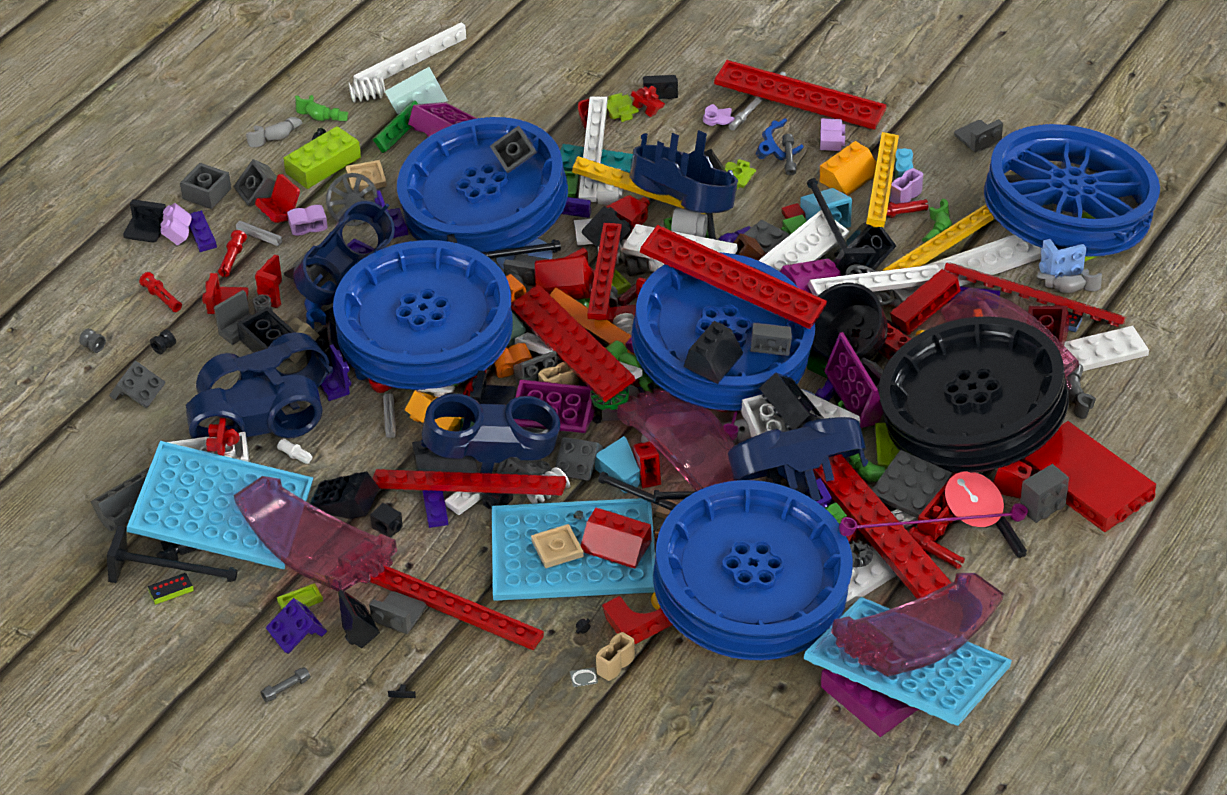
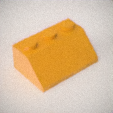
M854 141L820 165L819 182L848 196L874 178L876 160L867 147Z
M415 390L405 411L411 414L410 418L414 421L424 423L428 406L438 397ZM441 417L435 419V422L442 429L460 431L461 419L464 417Z

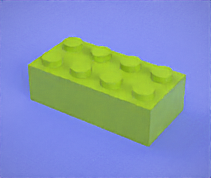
M336 126L283 157L285 173L309 189L361 158L359 141Z

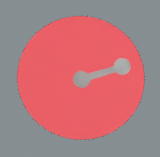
M968 471L957 473L949 479L946 485V501L956 517L1003 513L1004 503L999 489L991 480L979 473H970ZM1001 517L965 519L961 521L975 527H988L995 524Z

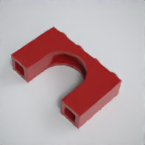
M620 596L602 604L605 618L617 634L624 632L634 638V645L673 625L661 608L650 613H636L627 606Z

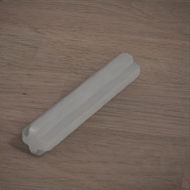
M243 221L236 223V230H241L247 235L276 246L282 243V237Z
M389 393L383 396L385 433L387 438H394L396 436L393 394Z

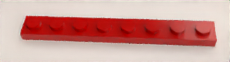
M603 223L587 319H607L622 224Z

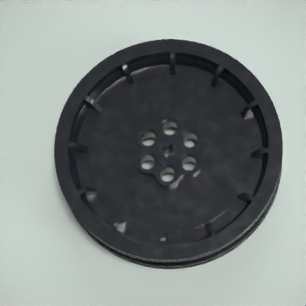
M984 316L953 320L918 334L905 343L891 357L883 370L879 383L880 403L884 413L886 428L896 448L899 451H905L953 473L993 470L1010 465L1031 455L1055 435L1065 419L1069 405L1064 364L1060 351L1054 342L1046 334L1029 324L1002 317Z

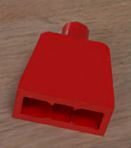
M627 195L608 205L607 208H613L618 213L616 216L621 221L625 219L631 225L630 229L632 232L636 224L642 225L648 219V206L650 202L646 197L638 200L631 195Z
M653 442L634 444L633 455L640 469L642 489L661 485L659 453ZM649 468L651 471L646 473L645 469Z
M1021 461L1000 467L997 470L993 483L999 489L1001 495L1020 499L1022 482L1030 477L1032 467Z

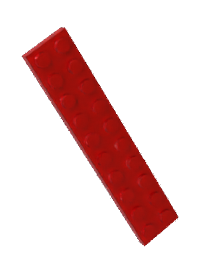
M726 60L714 79L715 85L819 115L842 119V121L874 130L885 113L887 106L883 103Z
M659 225L655 227L640 248V253L808 329H811L827 303L826 300Z
M539 284L511 303V310L552 351H556L557 356L604 402H607L636 381L634 375Z
M841 454L829 457L834 480L826 482L822 463L819 468L813 469L815 479L821 478L832 499L840 506L847 517L856 521L857 525L899 522ZM903 525L857 528L919 602L948 594V589L955 587Z

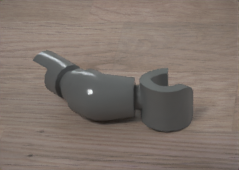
M1075 362L1068 371L1066 383L1069 400L1075 403L1074 414L1081 419H1085L1089 409L1094 407L1096 398L1084 393L1080 380L1083 366Z

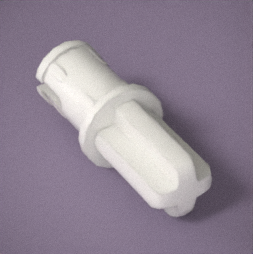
M281 439L278 443V450L287 453L292 459L296 458L305 464H309L313 458L310 453L301 449V446L298 444L294 445L286 439Z

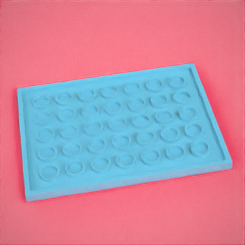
M160 441L127 525V532L285 570L311 490L313 477Z
M637 498L492 506L493 601L655 592L653 584L655 547L651 502ZM596 507L651 524L652 542L635 569L584 552V557L545 569L531 541V535L569 524L581 545L587 521Z
M860 597L804 654V659L814 665L826 668L832 673L842 675L853 682L869 687L871 690L881 692L890 698L897 699L911 707L918 708L929 715L936 716L957 726L960 725L1010 668L1012 661L863 597Z

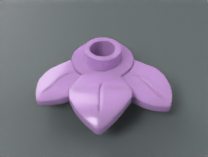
M712 104L706 107L703 122L709 126L716 124L728 125L735 118L731 117V108L718 109Z

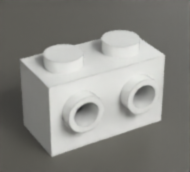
M598 181V205H610L623 198V189Z

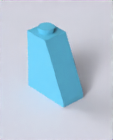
M624 436L597 453L594 463L595 469L600 474L606 472L608 476L634 487H638L641 484L640 469Z

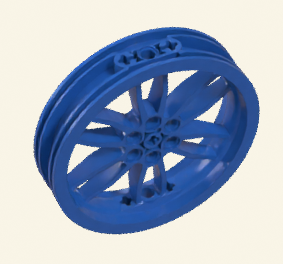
M1061 124L1025 127L1001 139L993 150L984 186V198L989 211L1012 234L1040 248H1043V240L1051 239L1058 250L1084 244L1086 247L1085 256L1111 255L1130 249L1138 244L1149 231L1153 211L1160 194V183L1155 170L1136 150L1104 133L1083 127ZM1050 161L1062 162L1061 169ZM1070 163L1077 164V165H1081V166H1080V168L1074 167V166H1071ZM1088 167L1098 171L1099 173L1089 175L1085 172ZM1012 170L1025 180L1009 183L1004 174ZM1132 195L1138 206L1133 209L1118 198ZM1056 204V212L1041 206ZM1084 210L1096 219L1082 218V211ZM1062 212H1072L1073 217L1063 215Z

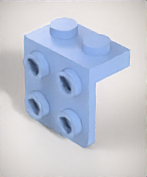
M1051 239L1043 240L1041 262L1039 263L1041 273L1055 275V278L1058 276L1063 277L1064 275L1073 276L1081 274L1084 269L1086 247L1084 244L1058 250Z

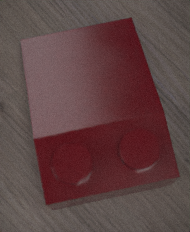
M1029 306L1027 324L1046 334L1057 346L1060 353H1062L1068 336L1070 320L1067 306Z

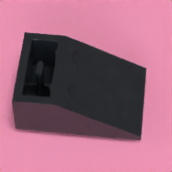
M367 471L323 480L318 484V488L307 510L309 512L348 519L367 516L379 486Z

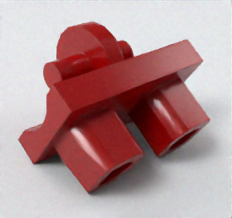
M651 86L649 89L647 87L639 88L637 91H632L630 95L633 97L632 105L636 108H641L643 105L647 106L645 114L650 117L656 115L658 110L662 109L665 105L664 102L658 99L659 95L656 94V87Z
M220 418L219 424H209V437L217 438H207L206 441L207 451H217L218 455L225 456L226 444L228 446L237 444L240 438L234 429L228 430L225 428L226 418Z

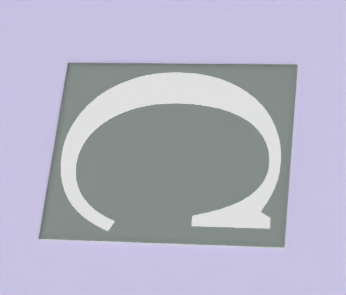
M594 667L570 671L573 687L598 683Z

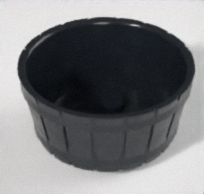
M846 282L831 286L818 295V297L826 300L827 303L815 321V335L812 348L818 354L829 359L839 333L843 332L860 361L862 358L868 360L873 358L885 343L888 325L882 305L872 290L858 283ZM854 329H860V336L858 338L855 336L853 338L851 337L853 335L852 331Z

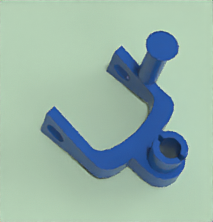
M786 118L779 122L773 121L763 131L762 136L765 141L760 143L756 151V155L759 154V159H764L771 154H774L779 160L786 159V152H783L777 146L772 137V133L776 129L786 124ZM801 144L792 149L793 155L799 153L804 146Z

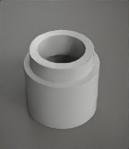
M675 208L671 231L706 238L708 216L707 214L687 209Z

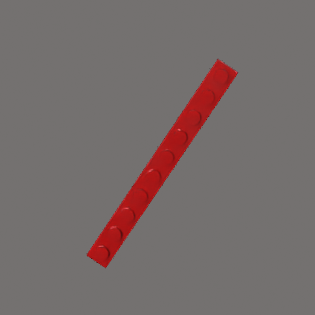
M947 262L945 264L944 270L949 271L948 273L955 277L963 275L966 276L965 280L976 283L979 280L984 282V286L994 288L995 285L1001 287V291L1010 294L1012 291H1015L1022 298L1029 299L1031 296L1037 298L1036 302L1047 305L1050 302L1054 303V306H1067V308L1073 309L1072 313L1083 316V313L1091 315V319L1101 321V319L1109 320L1108 324L1119 327V324H1125L1127 318L1117 313Z
M376 469L373 475V480L379 486V489L562 496L566 485L565 476Z
M369 559L358 571L359 578L390 591L425 602L428 607L528 649L534 650L544 637V631L374 560Z

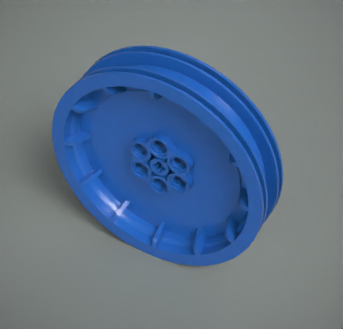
M485 117L451 125L421 142L409 154L400 169L397 179V193L406 225L417 241H447V235L454 234L458 244L473 248L479 252L523 247L543 235L557 221L566 205L568 183L560 149L547 132L536 125L519 119ZM519 125L534 145L537 153L507 173L490 145Z
M418 240L399 243L378 250L376 253L363 258L344 275L334 295L333 311L337 340L343 356L355 370L365 377L395 388L425 390L447 387L466 381L476 376L478 370L484 371L490 367L504 352L512 335L511 291L505 274L493 260L483 253L458 243L439 240Z
M722 253L797 287L784 274L763 262L737 254ZM664 264L649 276L639 292L631 338L633 350L639 364L646 374L662 389L683 401L697 406L716 410L737 411L742 409V399L763 394L759 388L775 372L792 378L796 384L799 383L808 364L815 335V323L811 329H808ZM713 321L722 323L730 328L743 351L741 358L719 384L684 367L690 347ZM753 323L791 327L792 340L789 356L751 352Z
M738 480L723 482L703 488L686 497L666 517L660 528L656 544V558L653 571L654 590L658 603L668 620L678 631L699 646L737 659H779L807 650L842 616L852 576V552L847 536L842 535L839 531L837 520L823 506L805 494L786 486L764 481Z

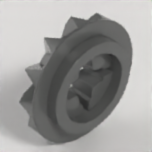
M852 541L850 547L853 567L858 568L868 565L873 558V550L869 548V544L864 545L862 541L859 543ZM853 551H857L858 553H860L859 557H857V555L853 553Z

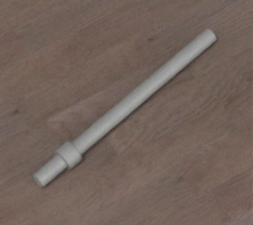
M783 71L779 73L780 75L786 76V73ZM757 96L742 112H739L734 117L735 120L729 125V128L734 130L739 124H743L747 116L764 98Z

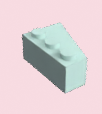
M430 67L385 91L397 114L415 100L418 104L448 101Z

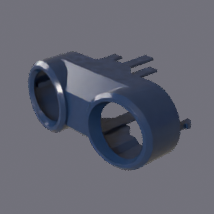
M698 130L695 151L689 154L677 150L679 135L675 133L671 135L670 147L664 146V143L657 141V145H646L648 134L644 133L641 135L642 142L640 146L633 149L630 178L636 186L653 194L670 195L681 200V205L685 209L693 212L721 213L729 211L734 207L738 179L734 176L732 170L726 172L713 168L709 157L704 155L707 133Z
M360 201L353 204L342 215L336 227L319 246L313 245L295 267L293 277L297 289L306 299L319 305H329L333 303L336 290L329 291L317 286V283L323 277L321 274L312 282L306 271L307 265H317L327 270L334 278L337 289L344 275L355 264L368 255L386 248L391 242L395 231L394 222L386 211L390 206L388 203L384 207L370 201ZM351 220H362L369 223L375 229L378 236L376 248L367 254H360L351 250L344 242L342 236L346 223Z
M288 333L275 339L268 349L242 357L232 353H223L211 358L198 374L196 389L198 393L209 390L219 378L237 370L240 371L238 380H242L241 372L253 371L254 378L259 377L268 382L271 381L273 385L284 382L281 376L301 375L315 381L318 388L324 382L328 373L331 374L333 372V367L329 366L327 355L312 337L304 333ZM311 350V359L303 369L294 373H281L276 369L292 353ZM297 402L289 404L292 410L300 408ZM280 409L275 416L281 424L289 422L288 417Z
M253 371L241 372L242 380H238L230 389L214 388L205 390L195 395L186 404L188 428L192 439L209 437V428L202 427L199 423L206 418L214 416L232 419L233 425L225 426V428L228 430L234 429L237 433L245 432L246 437L273 433L281 438H295L308 433L319 423L322 417V405L316 382L301 375L281 376L284 382L273 385L271 381L268 382L259 377L254 378ZM306 401L311 404L303 411L286 415L289 422L281 424L275 416L281 408L292 402Z
M446 394L432 401L426 410L422 427L423 440H421V446H427L433 453L446 458L463 459L465 456H473L476 460L482 462L480 473L492 474L494 463H500L510 457H517L520 460H539L547 457L555 447L560 429V419L553 407L545 401L532 396H519L513 398L508 404H479L475 399L464 394ZM441 417H464L461 431L442 429L437 425L435 419ZM514 419L536 421L543 425L548 432L544 434L528 432L521 428Z
M850 417L813 420L803 424L801 428L785 432L779 429L770 430L733 446L727 453L734 481L766 477L768 469L777 467L779 476L788 481L789 488L803 494L809 489L810 496L815 501L821 500L813 469L819 468L822 463L826 482L834 480L829 457L841 454L844 458L859 454L862 467H866L868 464V459H865L864 455L866 446L860 423Z

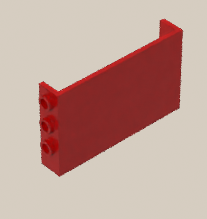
M1069 421L1062 424L1055 435L1040 449L1019 460L1032 467L1030 477L1051 464L1069 477L1066 504L1103 532L1108 531L1119 522H1123L1133 512L1139 511L1143 505L1153 501L1156 495V483Z

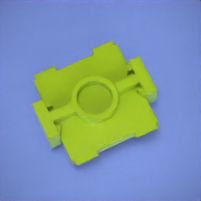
M622 93L608 96L607 111L611 119L620 118L621 122L633 119V114L638 113L639 110L632 105L633 101L628 94L622 96Z
M738 159L737 164L727 162L725 165L726 172L732 170L734 176L738 179L737 189L739 187L744 188L756 172V169L750 168V162Z

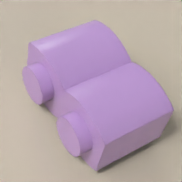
M821 118L820 150L841 151V146H845V136H842L845 135V124H842V119Z
M912 168L907 170L902 177L895 179L891 184L890 202L895 204L910 202L911 198L920 195L923 187V173Z
M174 203L171 206L168 205L163 211L161 234L176 245H179L188 237L191 214Z
M312 205L305 209L296 208L287 212L288 223L293 235L299 236L309 232L323 231L328 228L327 218L322 205Z

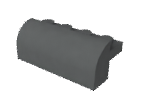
M149 468L90 501L98 518L108 530L113 531L118 526L126 525L130 520Z

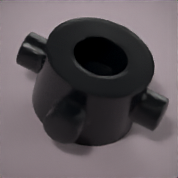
M580 619L576 623V632L578 634L580 632L584 634L589 631L591 627L589 624L590 619Z

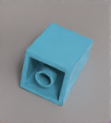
M834 188L821 191L834 220L845 228L851 227L852 198ZM814 193L801 197L800 207L805 212V218L808 221L821 208Z

